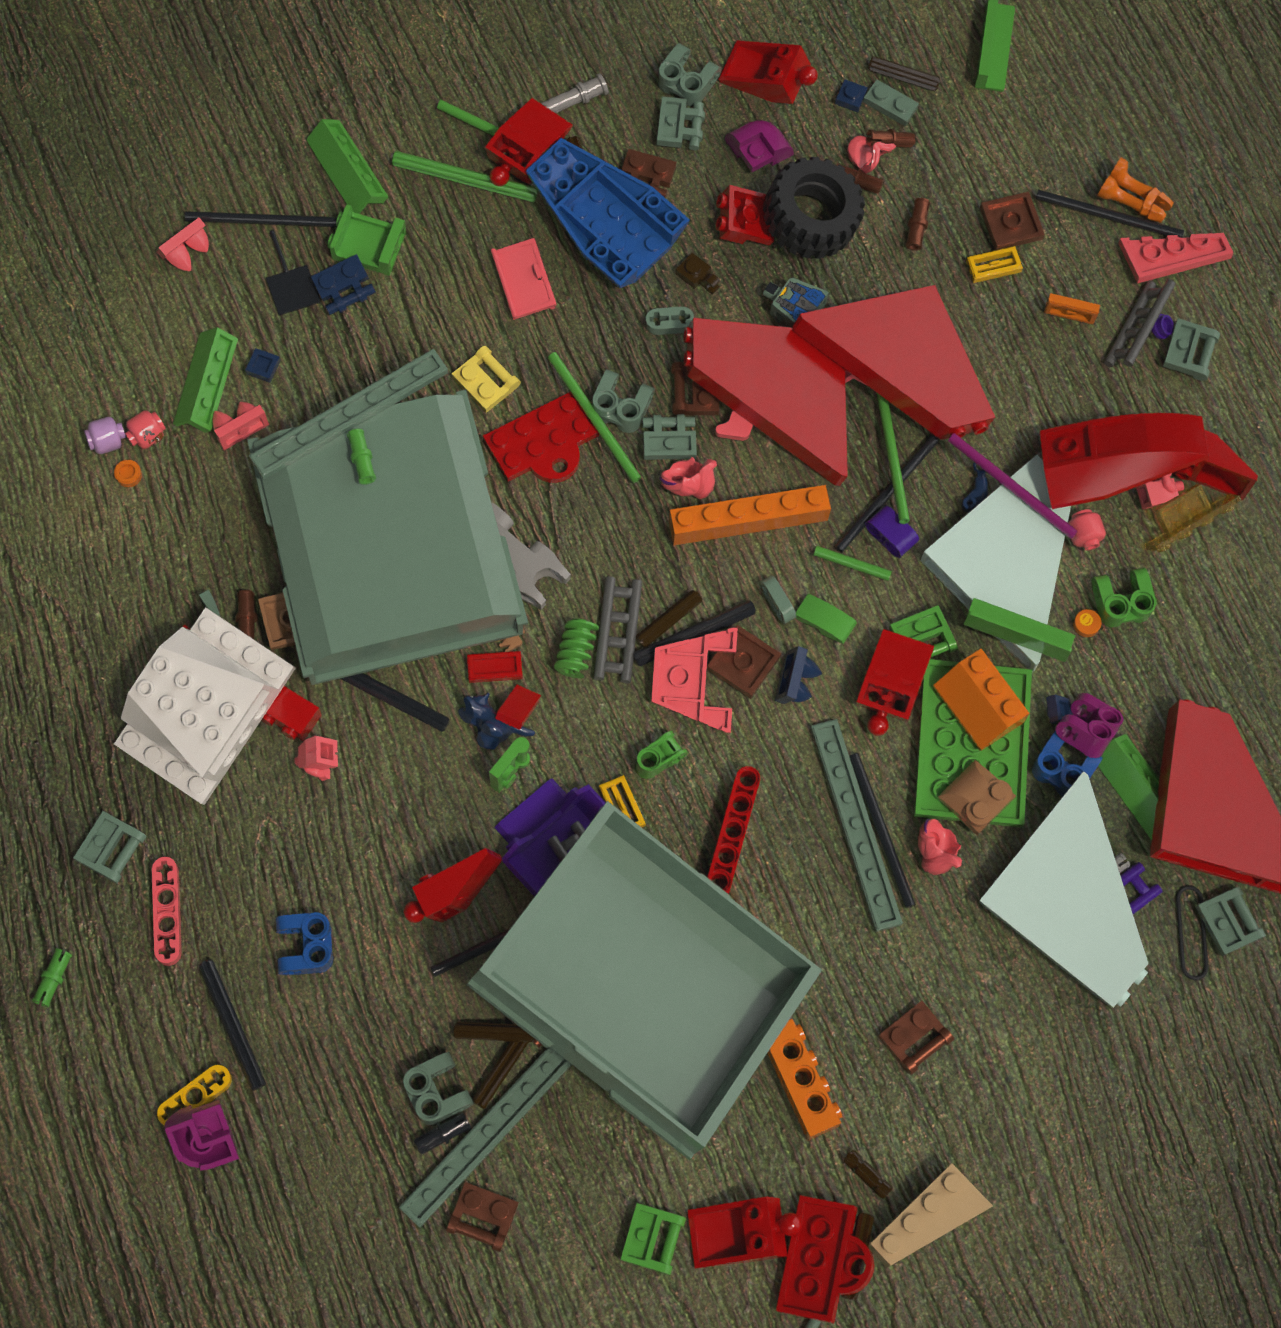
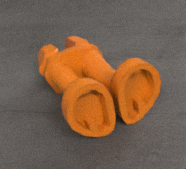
M1122 157L1118 160L1110 176H1108L1097 194L1101 199L1114 200L1138 211V216H1145L1146 219L1161 223L1166 218L1164 211L1171 210L1174 203L1156 187L1153 188L1131 177L1128 174V161ZM1120 187H1123V188H1125V189H1127V190H1129V191H1131V192H1133V193H1135V194L1141 196L1142 198H1144V200H1141V199H1139V198H1137V197H1135V196H1133V195L1127 193L1126 191L1122 190Z

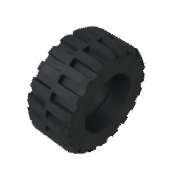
M806 157L797 159L796 162H789L777 173L765 196L766 199L763 203L765 215L763 217L765 224L770 225L769 233L772 237L776 236L778 238L777 243L782 247L785 245L789 248V252L796 254V252L802 254L801 257L810 258L813 255L816 259L824 258L826 254L827 256L837 254L839 250H843L848 245L864 216L865 200L861 196L862 190L860 185L854 183L856 179L851 173L847 174L843 166L840 164L836 166L829 159L822 161L819 160V157H810L807 160ZM808 195L818 198L828 206L833 219L821 221L808 217L799 209L794 197Z

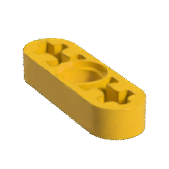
M214 1065L159 1106L157 1117L160 1123L165 1126L167 1119H164L167 1116L165 1110L169 1107L172 1110L177 1109L180 1104L176 1101L180 1098L186 1107L191 1105L193 1109L213 1101L230 1087L232 1083L231 1073L222 1065ZM217 1072L219 1075L225 1073V1076L222 1078L224 1083L220 1086L214 1083L209 1087L213 1092L208 1095L207 1090L200 1083L205 1081L208 1085L214 1080L212 1076L214 1073ZM192 1089H200L203 1093L202 1100L198 1104H190L187 1101V1094Z

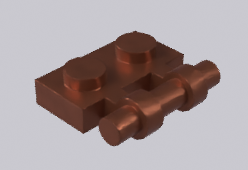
M628 149L622 171L641 181L651 183L650 186L666 198L668 190L659 188V186L670 188L677 162Z

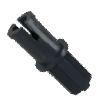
M460 1113V1115L441 1125L437 1123L436 1128L416 1138L414 1144L418 1152L425 1154L443 1143L447 1145L450 1139L466 1130H470L471 1126L468 1120L465 1119L464 1113Z

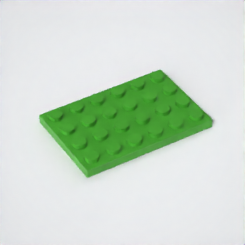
M930 659L922 681L914 817L961 821L938 799V796L976 760L997 779L1007 782L1012 792L1016 795L1015 799L990 824L1023 828L1025 823L1030 714L1022 725L980 751L933 687L937 681L959 662ZM995 666L1030 713L1032 669Z

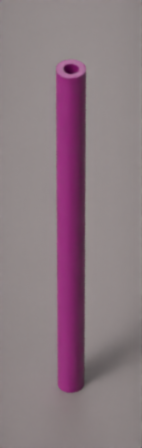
M954 433L949 438V443L1066 536L1072 539L1078 531L958 435Z

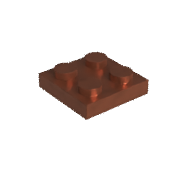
M1029 191L982 202L980 205V210L995 251L1043 240L1045 234Z
M736 625L735 628H738L736 653L717 652L707 665V670L751 699L780 659L781 653L739 625Z

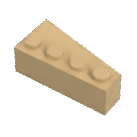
M950 1164L868 1247L874 1256L888 1268L993 1207V1205L953 1164Z

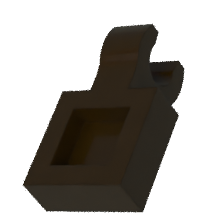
M691 253L675 269V274L694 289L700 284L709 293L714 294L720 288L718 285L720 279L711 273V266L694 253Z

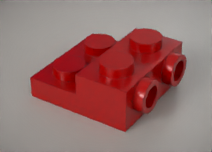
M729 185L720 193L716 200V207L720 208V215L715 225L716 230L720 231V239L739 244L749 240L770 246L774 242V237L769 233L770 225L765 224L763 217L765 215L763 203L766 199V194Z

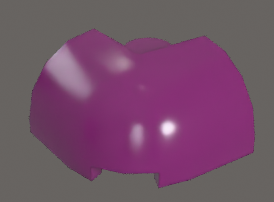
M755 120L730 131L725 136V141L737 158L741 157L751 172L769 163L774 166L794 154L793 148L782 132L768 121Z
M220 1100L194 1109L189 1105L167 1119L164 1129L173 1153L179 1162L182 1161L188 1166L200 1168L201 1171L239 1159L233 1133Z

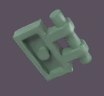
M662 96L657 145L681 148L682 139L690 141L689 149L698 150L699 143L703 139L701 125L705 120L704 104L702 102H695L693 108H686L687 99ZM685 120L692 122L691 128L684 127Z
M677 414L676 417H661V415L643 417V428H653L654 430L644 431L643 433L644 460L690 459L691 457L696 459V431H685V427H695V417H685V414ZM677 427V431H662V428Z

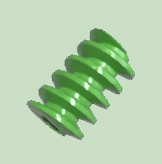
M572 619L565 623L566 631L562 634L563 641L560 642V651L557 653L558 661L555 662L554 668L562 675L572 678H584L580 670L586 671L589 666L582 661L591 660V655L585 653V651H592L594 649V646L588 643V641H595L597 638L590 631H598L599 626L584 619Z

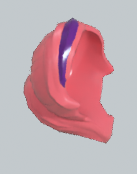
M693 457L689 460L674 462L669 470H664L659 477L661 485L664 489L679 496L693 495L698 499L706 498L714 489L715 477L713 469L717 466V462L707 459L702 464L696 462Z
M928 818L919 828L918 848L923 856L921 862L923 870L932 875H940L948 872L953 866L955 868L960 867L962 859L957 854L958 850L961 849V845L957 842L955 834L952 830L943 828L938 820Z

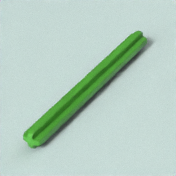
M395 151L392 157V164L397 167L526 201L535 202L538 195L537 188L510 180L504 186H495L487 174Z

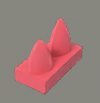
M197 218L157 249V254L162 260L166 258L175 267L184 271H191L190 255L184 244L186 243L196 251L207 252L209 241L204 230L206 225L200 218Z
M239 402L237 418L233 419L223 412L214 411L212 421L215 435L223 450L230 448L269 425L260 405L254 406L247 402Z

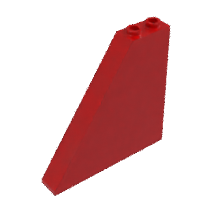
M935 285L801 313L793 325L794 332L940 440L949 439L954 433L960 438L970 433L975 435L981 434L989 429L988 426L995 419L991 406Z
M693 318L689 327H685L683 337L684 343H687V351L684 354V366H687V376L835 486H840L848 476L845 369L794 332L791 327Z
M1179 699L1168 710L1150 857L1281 894V816L1231 715L1221 712L1216 707H1204L1195 704L1192 700Z

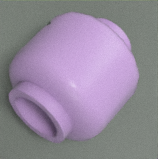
M112 417L91 421L88 424V429L84 430L90 451L95 450L97 454L120 449L122 445L121 439L126 438L122 424H116Z

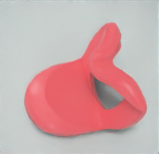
M856 136L849 142L847 152L850 161L858 169H862L863 173L867 174L877 166L880 156L890 153L896 148V145L875 142L872 146H868L865 136Z

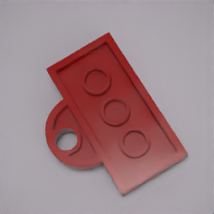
M569 392L483 435V441L507 482L531 471L542 481L559 483L569 479L577 471L580 462L578 446L598 437L599 433L573 394ZM562 462L566 464L567 469L562 473H558L552 467L554 464Z
M800 1195L796 1214L802 1220V1229L797 1235L791 1236L776 1307L777 1312L834 1324L840 1295L855 1294L864 1289L870 1282L874 1272L872 1252L862 1240L852 1235L857 1213L856 1206ZM859 1259L864 1260L866 1265L865 1271L861 1275H854L851 1270L853 1262Z

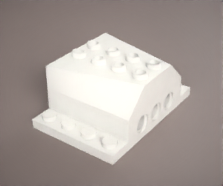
M205 607L191 630L184 627L180 628L158 647L128 692L121 719L127 725L114 745L200 804L205 805L296 667Z

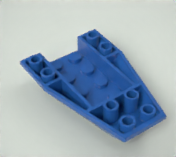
M562 138L526 170V174L581 254L619 288L637 282L671 249L690 221L689 218L652 186Z

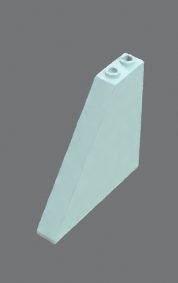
M1036 455L1012 475L1011 478L1068 523L1071 506L1052 509L1043 459ZM1001 485L927 548L923 553L921 562L968 610L973 598L1048 624L1065 534L1005 486ZM996 637L1027 669H1032V672L1035 671L1042 653Z
M1083 771L981 898L979 903L1110 1008H1114L1116 1004L1121 1007L1131 995L1127 990L1133 982L1139 985L1148 972L1145 970V967L1148 965V960L1089 776Z

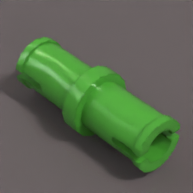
M353 429L347 434L352 450L350 455L351 461L356 466L359 483L370 484L376 479L371 463L372 452L367 448L364 430Z
M58 948L55 949L47 970L42 972L40 976L42 981L35 996L32 998V1001L39 1005L45 994L41 1006L49 1008L58 985H62L64 980L62 976L69 960L72 958V954L65 951L62 960L59 962L63 950Z

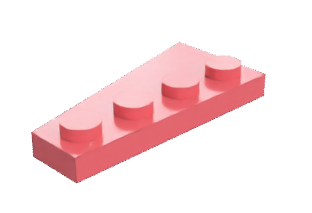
M1224 233L1191 234L1188 238L1168 235L1166 239H1153L1152 236L1141 237V240H1129V237L1120 238L1119 246L1137 284L1232 259L1234 253Z

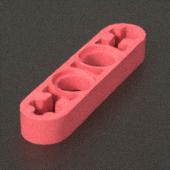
M161 857L152 865L154 954L161 964L171 966L180 960L182 953L179 869L173 859ZM164 864H167L172 869V871L167 873V880L169 883L174 882V885L164 884V877L161 872H158V870L163 869ZM163 891L173 892L174 899L171 903L164 905L159 902V895ZM167 917L174 919L175 925L171 931L163 932L160 930L161 920ZM160 937L168 938L171 949L175 950V953L170 954L169 959H166L161 954L162 951L166 950V942L164 939L160 940Z

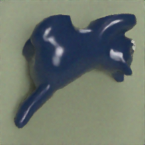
M489 692L484 695L465 696L464 703L466 708L462 707L458 710L461 719L465 723L478 728L476 740L479 746L484 749H496L499 743L507 740L512 733L524 737L535 735V731L522 726L518 730L495 719L498 711L488 704Z

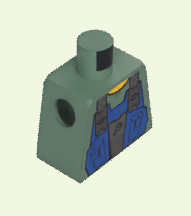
M789 278L783 288L770 282L763 293L764 296L773 301L770 311L771 317L783 327L793 328L801 313L823 309L829 294L826 290L795 278Z

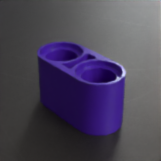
M889 506L882 507L865 523L869 533L897 558H901L919 541L916 531L908 523L900 524L898 514Z

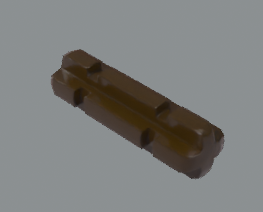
M856 1150L850 1151L844 1158V1163L850 1169L853 1167L855 1169L854 1172L870 1188L873 1187L875 1189L874 1192L880 1198H885L892 1191V1185L886 1180L883 1181L881 1179L882 1176L866 1160L863 1162L861 1160L862 1156Z

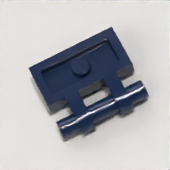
M357 254L311 276L323 302L332 297L335 301L326 305L330 315L338 311L342 313L347 310L346 307L358 301L362 303L368 300V296L376 293L372 283L363 288L360 284L368 280L369 277ZM354 287L355 292L341 298L340 293Z

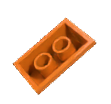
M982 648L959 662L933 685L934 689L980 751L1022 725L1030 714Z

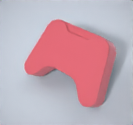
M733 410L729 421L718 425L715 434L720 438L744 441L749 438L753 424Z

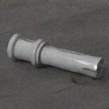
M598 73L595 78L584 83L578 82L575 88L541 104L558 113L580 102L587 104L590 102V99L601 94L607 95L609 91L603 76Z

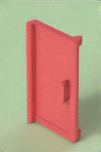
M535 238L498 250L491 249L513 320L548 308L551 310L555 309L557 303Z

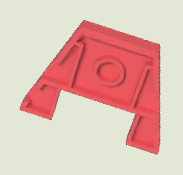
M730 628L702 637L656 647L651 702L722 732L731 733L732 708L704 706L708 651L736 653L738 628Z

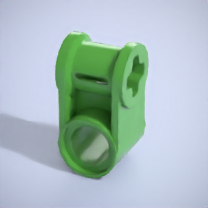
M673 731L666 732L638 753L635 770L640 777L651 779L686 757L688 752L680 747L674 738L675 734ZM650 759L655 763V766L647 768L641 761Z

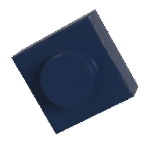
M845 79L835 104L858 113L868 87Z
M255 348L245 369L246 374L271 383L281 361L280 356Z
M1056 694L1046 697V712L1050 723L1057 725L1063 716L1073 715L1069 698Z

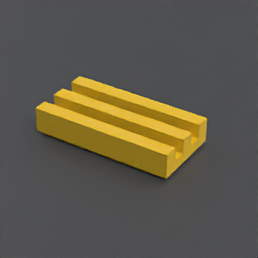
M1015 246L970 256L966 259L967 266L969 265V272L973 276V283L1020 273L1023 269ZM1011 255H1012V257H1013V258H1009V259H1005V260H1001V261H1000V260L992 261V262H990V263H988V264H984V265H979V266H976V265H975V264H977V263H981V262H985V261H990V260H994V259H998V258H1003V257H1007V256H1011Z
M624 775L599 785L604 801H608L613 805L607 791L608 788H611L621 812L631 819L616 786L621 784L637 819L635 823L641 828L646 826Z

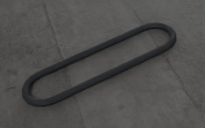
M1184 886L1179 889L1176 896L1181 969L1187 978L1200 980L1206 976L1209 967L1206 926L1201 918L1204 971L1199 976H1192L1185 968L1180 897L1185 890H1193L1198 894L1200 904L1204 900L1199 889L1194 886Z

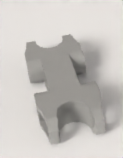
M492 503L499 534L506 537L522 600L542 610L546 605V599L535 587L537 580L542 577H552L560 583L566 584L571 579V574L561 564L554 552L544 544L536 541L530 548H527L508 532L514 525L513 520L500 507Z

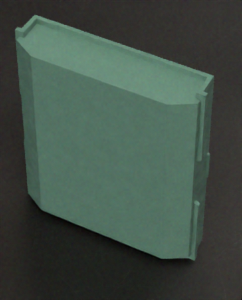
M466 390L457 391L456 395H433L394 404L354 427L353 429L364 430L367 448L372 452L371 463L376 479L370 484L359 483L356 466L352 463L350 457L352 450L347 438L348 432L263 480L253 465L267 525L274 528L284 582L287 583V586L283 589V594L303 678L309 677L311 685L523 634V625H527L528 620L506 537L499 534L484 478L488 474ZM297 427L277 431L258 440V437L248 439L250 454Z
M607 801L594 816L595 818L486 962L470 979L467 986L546 1048L551 1047L606 1090L612 1100L690 1160L695 1153L706 1146L822 969L730 898L728 893L704 874L697 872Z

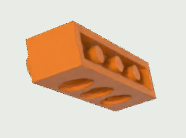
M793 1019L787 1022L767 1054L808 1141L839 1127L841 1124L840 1118L843 1116L836 1102L832 1103L827 1094L830 1092V1087L824 1076L820 1077L815 1066H818V1062L813 1051H807L803 1042L806 1040V1036L801 1025H795ZM787 1046L794 1047L798 1052V1057L788 1059L783 1053V1048ZM798 1072L807 1073L810 1083L800 1085L795 1079V1074ZM808 1099H819L822 1103V1109L820 1111L809 1109L807 1105Z

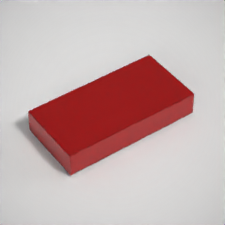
M521 651L467 655L469 683L523 679Z
M516 685L498 710L495 719L520 730L539 703L541 695Z

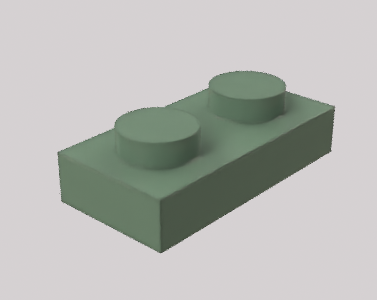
M879 80L874 82L863 100V103L904 126L907 125L919 106L918 102Z

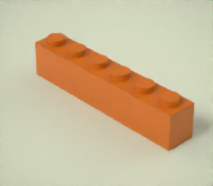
M826 485L671 509L669 513V526L674 546L828 521L831 507Z

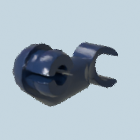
M975 462L973 463V469L976 473L974 489L962 502L963 510L968 513L988 496L987 472L985 470H978Z

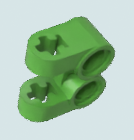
M1146 568L1130 571V583L1133 594L1129 595L1114 594L1108 575L1092 578L1095 602L1101 622L1104 625L1118 627L1122 623L1131 621L1142 623L1150 617L1157 602ZM1135 603H1142L1146 610L1139 609ZM1109 607L1117 608L1120 614H1113Z

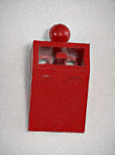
M737 40L718 80L722 84L770 102L793 104L801 85H813L818 78V73L811 66L801 45Z
M531 98L497 130L485 146L488 158L499 165L491 170L489 175L490 181L495 186H504L509 181L510 172L527 185H530L532 181L526 174V170L560 138L564 139L573 127V124ZM508 152L510 156L508 157L503 153Z
M1205 430L1209 459L1176 471L1173 474L1182 480H1191L1237 499L1244 500L1257 481L1258 475L1217 434Z
M883 629L856 702L858 706L877 712L867 722V728L872 735L881 736L887 732L889 728L887 716L909 722L934 650L933 645ZM872 692H876L880 697L878 701L873 702L869 699V695ZM897 701L904 702L905 708L903 710L895 708L894 705Z
M484 848L436 875L431 873L421 877L418 880L419 884L412 887L418 901H410L404 907L405 918L411 923H418L424 917L443 923L465 911L503 860L501 855Z
M766 1196L687 1210L695 1269L787 1257L785 1235L795 1236L802 1229V1220L797 1214L789 1212L782 1216L780 1198Z

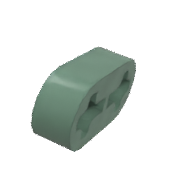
M687 307L656 308L647 313L645 326L654 335L684 333L685 327H689L694 314ZM679 316H684L685 324H681ZM654 318H659V326H656L655 322H653Z
M771 575L759 582L761 590L779 620L786 624L795 619L796 612L777 579Z

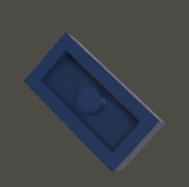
M797 646L786 651L775 697L776 702L781 704L791 701L804 702L812 697L808 687L801 681V677L814 678L822 675V672L818 665L806 656L808 649Z

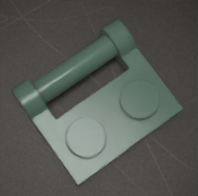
M1178 318L1175 322L1163 367L1192 375L1200 381L1207 380L1210 373L1208 369L1215 343L1219 341L1220 332ZM1200 337L1205 340L1199 364L1196 365L1192 363Z
M103 811L73 859L104 876L111 882L118 884L122 877L120 875L139 843L143 844L147 836ZM123 834L128 835L130 838L111 869L104 866Z
M1240 886L1196 906L1222 957L1266 937L1263 928L1259 929L1242 897L1244 893ZM1232 900L1249 932L1248 935H1244L1227 903L1228 901Z

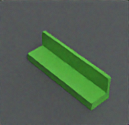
M987 0L975 88L1003 92L1006 82L1015 7L998 4V0Z
M321 119L307 137V142L346 204L352 206L354 213L360 214L368 203H384L389 196L340 120Z
M218 327L200 333L173 425L189 424L204 433L211 432L214 411L218 410L238 338Z
M973 598L964 622L966 626L1066 662L1075 638L1074 634Z
M1124 734L1110 742L1101 756L1103 759L1098 767L1152 840L1155 811L1158 803L1159 778L1127 734Z

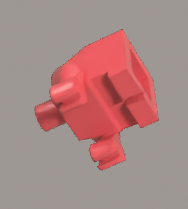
M1171 473L1136 487L1142 510L1159 506L1178 496V492L1184 490L1183 482L1181 480L1175 482L1174 478H1170Z
M320 736L306 739L298 747V756L294 760L298 768L304 769L307 774L318 777L321 781L330 779L329 768L338 767V755L335 754L338 752L337 740Z

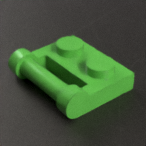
M939 605L892 623L889 626L891 632L921 642L941 635L943 642L933 645L934 650L931 657L946 651L951 653L958 650L956 640Z
M519 737L514 740L489 771L490 786L498 793L504 787L508 789L517 777L515 773L519 768H525L530 764V755L528 754L530 744L526 738Z
M636 1203L620 1261L665 1275H671L673 1268L671 1261L680 1229L684 1227L686 1218ZM664 1221L670 1223L660 1261L658 1262L651 1260L661 1222Z

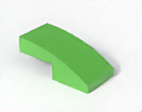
M807 594L796 611L797 620L819 629L821 635L844 644L857 624L855 619L843 611L810 594Z

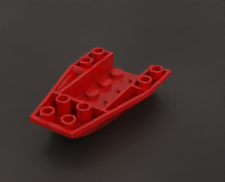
M1181 413L1128 414L1093 418L1040 430L1044 472L1052 509L1104 500L1209 459L1203 418L1198 415Z

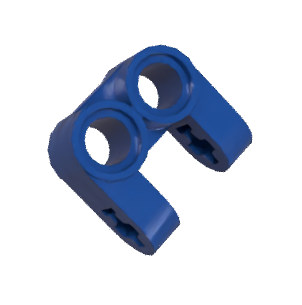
M1055 730L1034 761L1032 773L1038 781L1053 785L1057 793L1063 797L1072 786L1066 781V777H1071L1076 781L1084 771L1090 779L1103 757L1090 758L1087 756L1081 766L1067 763L1058 752L1065 741L1059 738ZM1043 762L1050 763L1053 766V770L1046 769L1043 766Z
M314 912L276 917V933H303L304 949L303 955L282 957L277 960L279 975L323 973L330 969L334 959L332 954V928L325 915ZM317 923L324 925V930L320 934L313 935L310 933L312 925ZM314 952H325V958L321 962L311 961V956Z

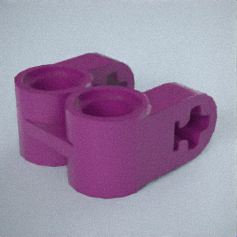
M1081 693L1071 704L1073 715L1068 714L1061 718L1056 726V733L1059 738L1080 750L1084 755L1090 758H1099L1103 755L1122 725L1123 715L1116 708L1107 705L1093 695ZM1067 727H1072V731L1068 730Z

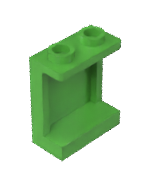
M346 204L344 212L340 211L338 214L335 234L331 233L328 240V248H330L332 259L343 261L357 254L365 269L390 276L406 235L405 220L395 218L393 224L354 213L352 206Z

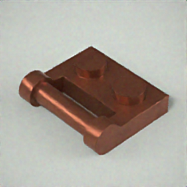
M684 362L673 363L671 365V372L674 375L675 403L672 405V413L674 415L685 414V416L719 415V399L693 380L692 404L685 403L684 375H687V366H684Z
M920 1001L878 1036L910 1075L918 1070V1066L943 1045H949L954 1041L953 1035L940 1023L923 1001ZM933 1030L937 1036L912 1057H908L905 1054L908 1048L929 1031Z
M465 1182L446 1232L453 1235L455 1233L462 1234L493 1246V1250L501 1252L519 1202ZM465 1214L500 1227L499 1232L495 1235L460 1221L461 1217Z

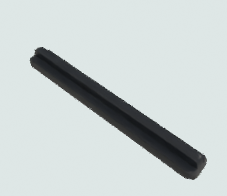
M747 600L634 652V660L638 666L654 661L656 647L715 633L754 615L756 611L755 606L751 600Z
M364 673L340 678L441 732H444L450 721L447 716Z
M206 960L199 964V969L249 1085L253 1091L258 1090L266 1085L265 1079L213 960Z

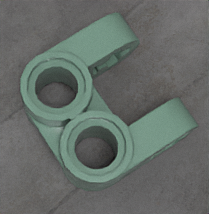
M678 43L659 67L658 86L664 93L676 94L679 98L687 99L686 106H694L695 102H702L718 80L722 68L710 61L700 73L684 71L683 66L689 58L691 50Z
M606 369L593 395L592 406L604 423H614L622 432L632 433L640 427L652 401L655 388L642 384L635 399L618 398L614 389L617 385L619 374ZM601 404H607V405H609L610 407H609V408H602V407L599 406V405H601ZM629 413L634 415V417L628 418L624 414Z
M450 1052L440 1054L411 1068L406 1072L403 1079L404 1088L420 1121L426 1125H435L468 1109L474 1104L468 1090L442 1100L432 1080L455 1067L456 1064ZM415 1077H423L426 1080V1085L420 1090H414L410 1086L411 1081ZM429 1102H434L438 1105V1111L432 1116H427L422 1112L424 1105Z

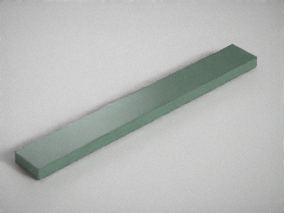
M432 349L250 454L249 458L263 480L446 375L448 368L436 351Z
M834 719L812 725L810 729L875 933L901 926L903 922L838 720Z
M548 1047L401 1204L399 1209L421 1228L572 1064L554 1049Z

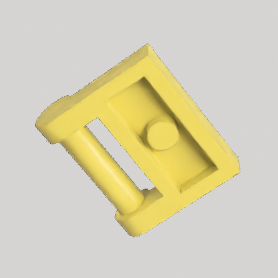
M487 346L481 347L472 358L452 373V379L463 390L467 391V394L485 413L511 394L521 383L516 376H511L491 355L492 351ZM485 362L505 384L500 388L479 367L480 364Z

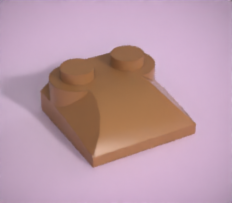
M279 593L258 599L270 649L294 646L295 640L284 594Z
M974 760L938 796V799L978 836L1015 799L1016 795L1012 792L1007 782L997 779L979 762Z

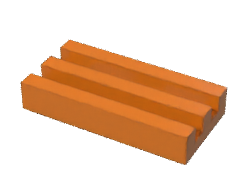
M1050 293L1044 313L1094 324L1100 305Z

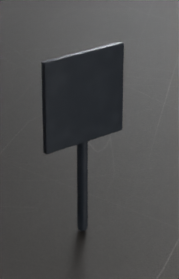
M271 230L270 235L284 272L266 277V281L279 316L321 303L308 266L304 265L288 270L275 231Z

